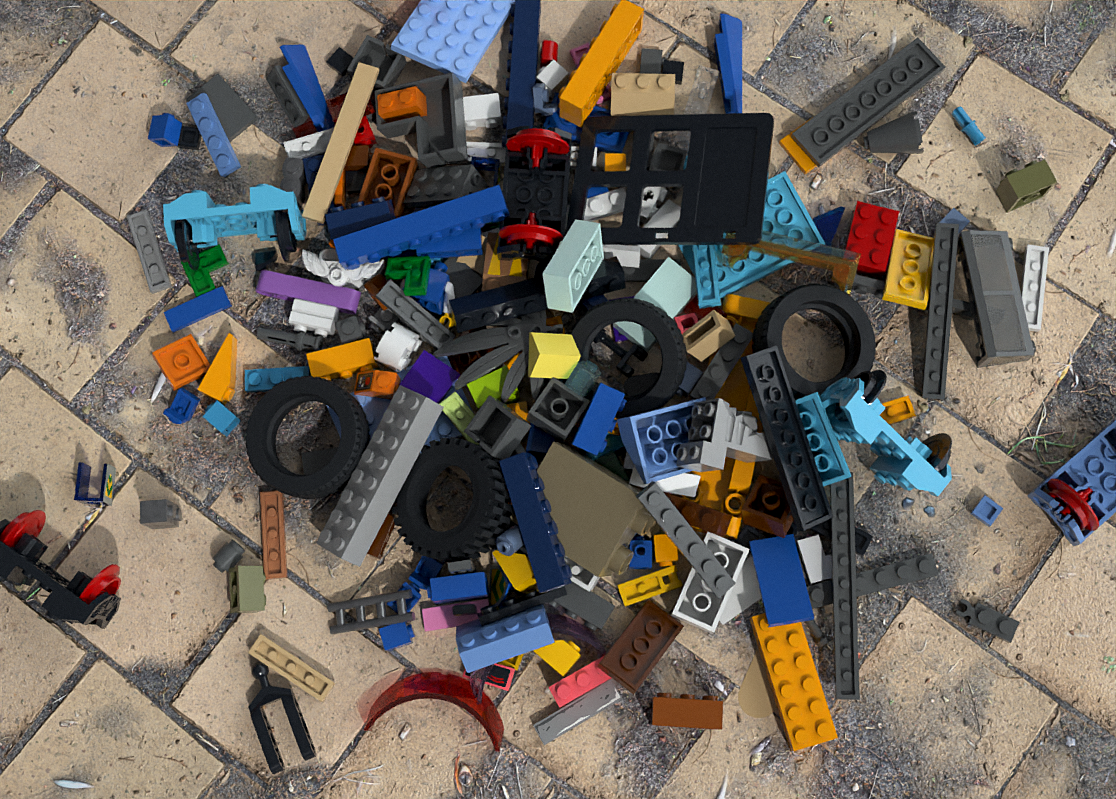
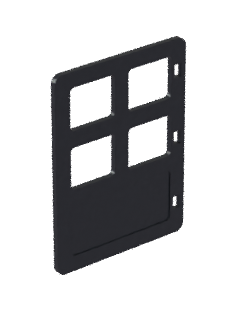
M770 113L588 117L585 119L582 127L565 236L575 219L584 221L588 190L591 187H627L622 225L618 228H601L602 245L758 244L762 239L774 128L773 116ZM635 132L631 164L628 171H592L596 139L599 133ZM653 132H691L685 170L647 171ZM646 187H684L679 225L677 227H639L643 193ZM656 233H668V238H656ZM723 233H736V238H723Z

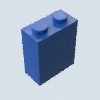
M485 572L430 578V584L427 585L428 598L436 605L490 598L488 578Z

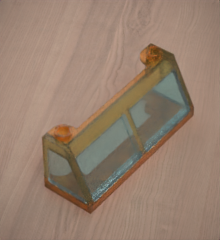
M762 230V239L758 244L723 245L721 252L722 264L729 268H734L735 263L739 260L747 261L749 251L831 270L833 271L831 281L836 282L839 289L846 292L849 296L851 295L861 253ZM727 233L725 238H736V233Z

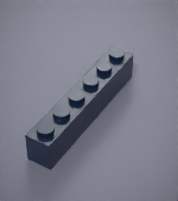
M523 452L499 461L539 593L572 584L570 579L572 578V572L564 560L565 550L563 545L559 543L557 537L558 527L552 521L550 515L551 505L544 496L543 490L545 486L536 470L538 468L536 458L531 453Z

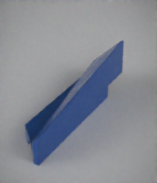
M723 13L720 14L718 23L720 34H715L713 44L725 114L742 113V21Z
M280 46L288 62L282 69L309 114L318 132L334 128V121L306 46Z

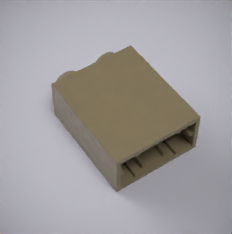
M553 442L537 469V473L543 480L545 486L543 490L544 496L551 505L550 515L552 521L558 527L557 537L559 543L564 547L565 556L597 577L611 576L613 572L621 575L633 558L634 552L627 547L635 533L644 536L655 521L636 498V495L642 490L635 485L629 484L627 480L572 446ZM514 511L510 521L519 525Z

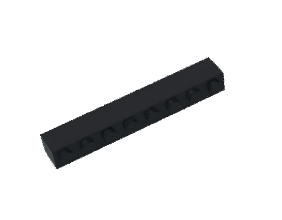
M617 256L602 260L580 300L626 288L624 270ZM543 276L449 300L452 318L458 333L549 309L547 307Z

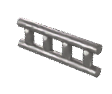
M408 589L329 603L327 609L329 612L336 613L337 625L330 626V633L333 635L414 621L415 613H407L405 600L412 598V590ZM397 601L398 614L386 616L385 603ZM376 604L377 618L366 620L364 606ZM356 608L357 621L346 623L344 610Z

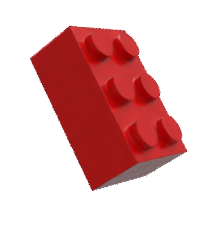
M857 201L852 212L839 269L881 279L886 271L900 211Z

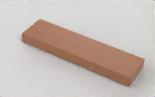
M277 490L260 492L263 567L266 580L288 578L284 494Z

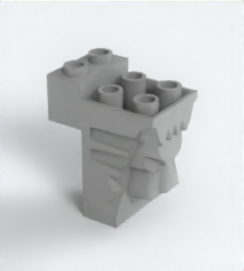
M716 398L695 402L691 413V428L688 432L689 441L688 443L680 444L676 454V466L696 472L723 470L725 457L749 463L773 460V456L765 433L757 432L758 420L755 416H752V412L738 411L737 408L729 407L730 404L723 399Z

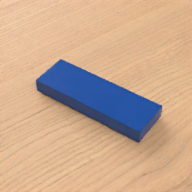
M221 286L165 311L164 315L171 331L174 333L232 307L224 287Z

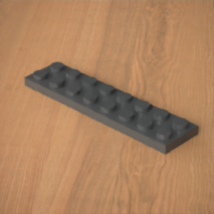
M917 37L792 133L791 138L819 168L942 73L946 67Z

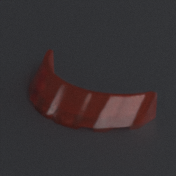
M441 672L415 674L390 686L372 705L364 727V731H372L373 723L381 715L404 702L416 699H439L458 705L472 714L487 731L497 752H501L505 729L495 705L479 687L462 677L453 674L444 675Z

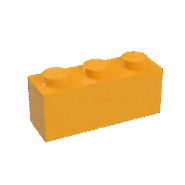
M370 338L306 354L311 376L320 377L330 382L334 378L347 379L352 377L354 373L372 371L373 368L378 367L377 361L374 359L375 352Z

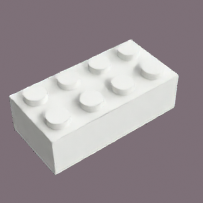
M707 532L703 540L704 544L736 582L749 549L716 534ZM692 567L671 616L713 634L734 586L718 598Z

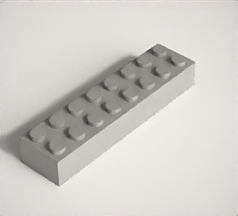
M399 385L330 518L320 533L316 542L318 545L345 561L359 567L361 566L442 412L443 406Z

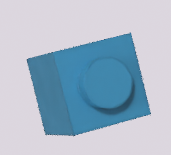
M218 400L215 403H211L202 416L226 437L241 422L239 418Z

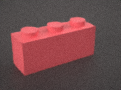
M604 656L548 687L559 708L612 679L597 667Z

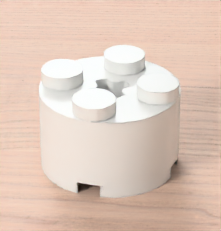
M394 322L391 325L394 329L391 332L387 330L376 349L379 356H374V359L399 373L411 365L412 359L410 358L414 351L417 352L420 349L423 341L419 339V335Z

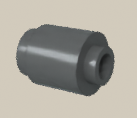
M232 539L229 543L226 542L212 558L215 561L213 565L222 573L225 570L229 572V568L234 567L243 558L242 554L245 550Z

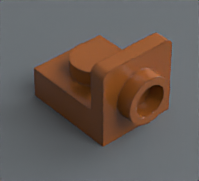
M379 273L363 286L372 299L385 311L387 307L375 298L377 293L387 283L384 276Z

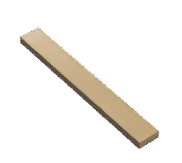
M358 62L304 208L302 217L324 224L325 214L328 213L379 74V68Z

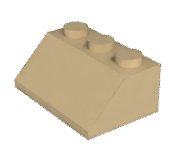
M612 73L611 116L674 115L675 74Z

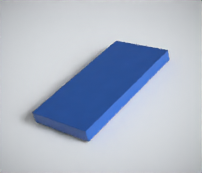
M555 93L551 104L558 103L559 105V93ZM595 105L588 117L611 116V110ZM560 108L553 112V115L546 116L543 124L546 130L549 127H554L572 133V142L580 144L582 128L561 118ZM630 132L599 133L595 147H597V150L605 153H622Z
M786 535L785 538L778 536L749 541L768 628L814 620L794 535Z

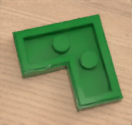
M220 244L199 253L200 264L198 270L193 271L188 263L181 261L196 297L216 289L210 272L229 264Z
M430 256L388 258L385 271L386 279H405L403 290L405 296L426 295L431 266Z

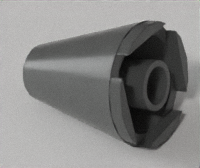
M917 111L910 112L868 131L867 136L863 137L865 149H870V153H923V148L919 149V146L923 143L919 119H914L917 116Z

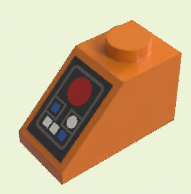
M380 370L359 372L357 374L354 394L392 400L401 379L395 372Z

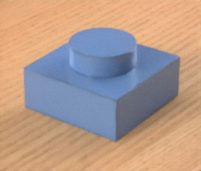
M984 495L970 514L990 527L1003 508Z

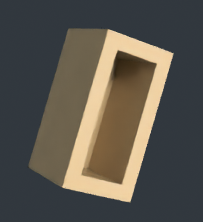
M715 310L711 311L682 334L686 351L701 362L735 337L729 321Z

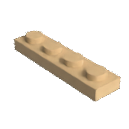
M263 634L259 635L248 652L321 702H324L336 684Z

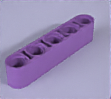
M268 270L260 271L255 292L261 295L294 302V299L297 298L335 306L339 312L356 314L361 297V292L342 286L337 287L333 284Z

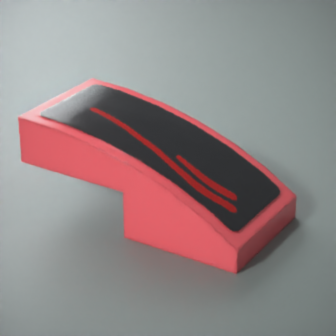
M495 663L467 673L465 669L462 677L509 691L515 669Z

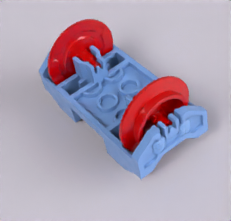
M1116 419L1104 427L1086 446L1064 465L1057 468L1027 495L1035 505L1043 509L1061 528L1066 539L1073 546H1077L1085 541L1089 535L1116 513ZM1044 487L1049 491L1048 494L1043 491Z

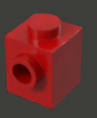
M364 114L354 143L355 146L369 145V148H372L377 142L366 114Z

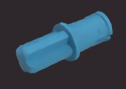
M961 106L952 111V116L962 127L961 131L966 133L974 146H977L986 139L975 124L976 121H972Z

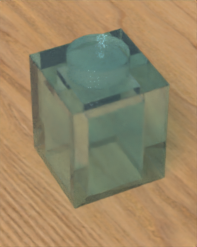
M591 361L578 362L564 385L582 397L587 396L601 375V372L597 370L598 366Z

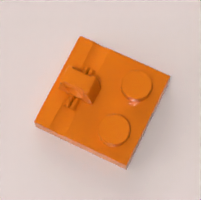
M191 334L152 352L154 360L174 391L205 376L211 366Z

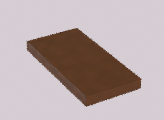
M648 599L597 667L634 695L683 629L684 625Z

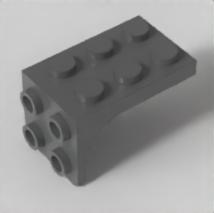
M472 164L417 169L403 203L407 208L436 206L490 187Z

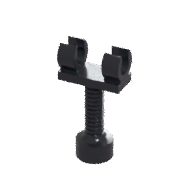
M604 328L593 340L596 344L601 342L606 347L608 346L609 349L622 358L616 369L628 378L635 371L626 364L628 359L634 355L643 362L648 356V353L636 343L628 352L606 336Z

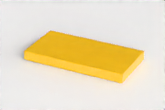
M895 229L882 300L922 310L926 309L931 282L934 238Z

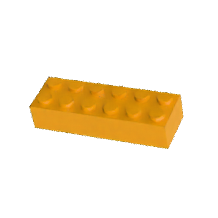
M620 0L618 5L615 4L613 6L609 20H605L602 23L600 34L592 39L589 46L590 50L587 54L584 53L579 61L580 66L577 70L574 69L569 77L570 82L566 87L563 86L559 92L558 98H560L558 108H560V117L582 128L585 119L588 118L600 96H602L607 85L610 83L612 73H616L642 31L644 9L627 0Z
M765 613L749 618L790 751H797L837 739L838 736L802 623L798 622L768 628Z

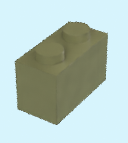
M236 566L229 568L230 613H256L265 610L266 595L264 594V583L266 576L263 572V566Z

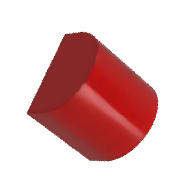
M544 40L542 42L541 68L547 67L553 60L557 62L558 43L555 41Z

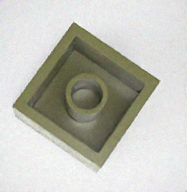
M1034 160L1026 164L1024 169L1019 171L1018 169H1013L1005 174L1006 177L1000 181V185L995 192L1007 213L1045 197L1057 183L1046 160L1040 162Z

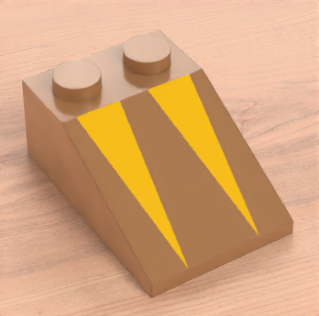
M488 232L482 291L528 280L529 259L498 260L499 233Z

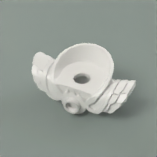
M304 249L302 251V260L306 269L314 275L321 276L324 283L333 284L337 287L358 289L366 280L370 281L381 273L384 267V259H381L375 263L367 262L361 264L359 268L354 270H345L339 263L336 249H323L320 251L319 256Z

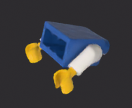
M437 262L433 269L430 268L427 294L410 297L426 310L440 315L442 312H445L439 322L444 326V321L448 318L450 321L449 328H452L455 323L451 317L449 300L455 299L454 286L450 282L449 275L446 274L448 269L446 264ZM405 279L402 280L400 285L402 290H404Z

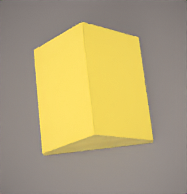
M529 332L528 377L571 379L581 357L573 336L570 334Z

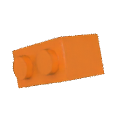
M416 86L377 95L378 115L387 123L416 116H427L426 96Z

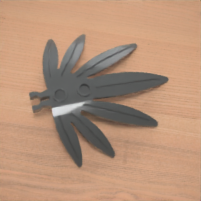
M545 310L518 317L521 320L512 318L486 325L498 328L479 330L461 336L438 349L434 355L437 358L502 346L482 356L469 366L454 384L455 389L458 390L522 351L512 364L503 385L501 400L502 403H505L515 391L528 369L529 332L563 334V324L553 327L546 326ZM530 377L534 403L539 398L544 378Z

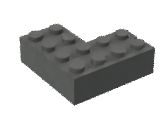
M452 72L375 91L377 130L387 139L417 132L418 160L427 168L444 166L446 161L449 164L468 160L462 82ZM416 86L426 96L427 116H416L387 123L378 115L377 95Z

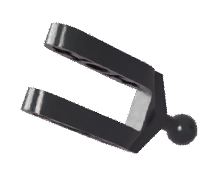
M256 662L251 668V674L255 679L259 680L262 689L248 708L269 769L272 774H276L285 770V766L263 709L268 704L280 699L282 700L303 759L307 761L316 757L317 754L292 689L270 686L267 678L269 673L268 666L262 662Z

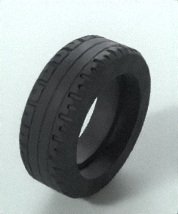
M815 283L795 287L766 306L755 324L756 329L753 331L752 349L753 353L777 345L794 399L797 400L815 392H818L820 397L828 386L843 377L852 379L861 372H871L873 362L875 361L876 342L874 329L867 313L852 296H849L839 288L836 289L833 286ZM813 309L823 313L835 323L843 337L845 346L843 366L840 372L828 381L812 382L803 378L790 366L785 357L782 347L783 327L787 319L800 310Z
M634 298L610 300L592 307L575 322L569 333L573 336L581 357L571 379H567V382L571 389L591 401L599 384L590 369L589 351L594 338L603 328L615 322H634L648 329L656 338L662 353L660 373L653 385L646 391L633 396H624L623 399L626 400L622 412L617 411L615 415L617 419L659 409L664 406L678 391L687 367L686 345L683 342L684 338L680 329L677 328V324L658 306L656 307L652 303Z
M301 376L300 378L294 377L287 379L285 382L282 381L278 385L276 384L261 397V400L257 402L249 417L245 436L249 462L257 476L265 484L274 490L292 497L319 499L335 494L348 484L353 471L356 469L363 452L369 444L370 429L363 408L359 406V402L349 392L326 379ZM308 401L321 402L329 406L339 417L341 440L338 450L332 460L318 472L310 475L295 474L287 470L278 459L276 452L278 428L284 417L296 406Z

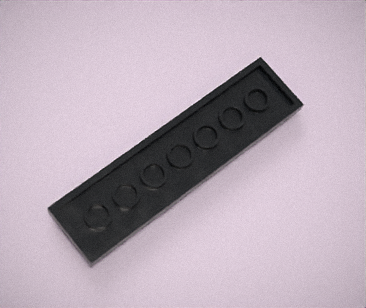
M777 345L741 357L740 359L797 532L805 531L833 518Z

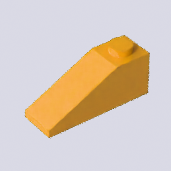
M228 333L197 389L203 395L215 401L218 400L223 405H226L227 401L233 398L236 386L237 339L232 334Z

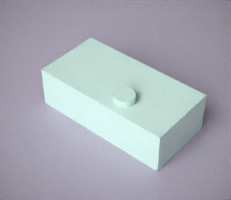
M575 219L563 241H560L557 251L543 272L546 301L549 309L573 313L604 259L600 223Z
M668 257L636 294L634 299L644 300L654 304L656 307L658 306L674 321V317H678L697 295L696 278ZM628 321L613 323V327L619 333L626 336L631 343H636L646 352L657 342L654 335L648 329L637 323Z

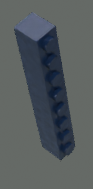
M515 0V4H511V17H514V22H510V35H513V41H509L508 53L512 54L511 59L507 60V72H510V78H506V91H509V97H505L504 109L508 110L507 116L503 117V129H506V135H502V148L505 149L508 129L519 126H529L532 129L534 126L533 87L537 79L541 0Z

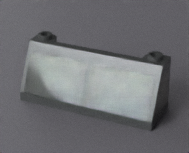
M969 230L962 231L958 235L956 255H959L957 260L962 264L978 339L976 349L979 348L980 356L975 357L977 368L1028 361L1036 352L1035 343L1030 337L1012 255L1013 241L1008 237L1007 231Z

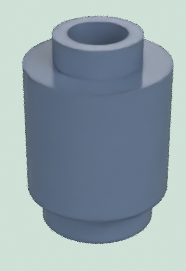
M519 525L511 526L496 539L498 551L506 556L513 555L525 545Z

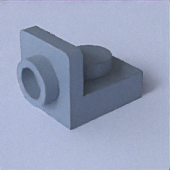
M536 83L533 87L535 113H541L542 116L553 115V112H556L558 109V103L546 104L549 101V91L545 89V83Z

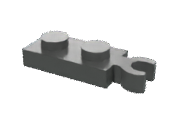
M965 599L959 600L958 603L965 606V611L955 610L954 614L956 616L969 617L967 624L1007 643L1012 642L1020 623L1019 621L978 602L975 603L973 608L969 601Z

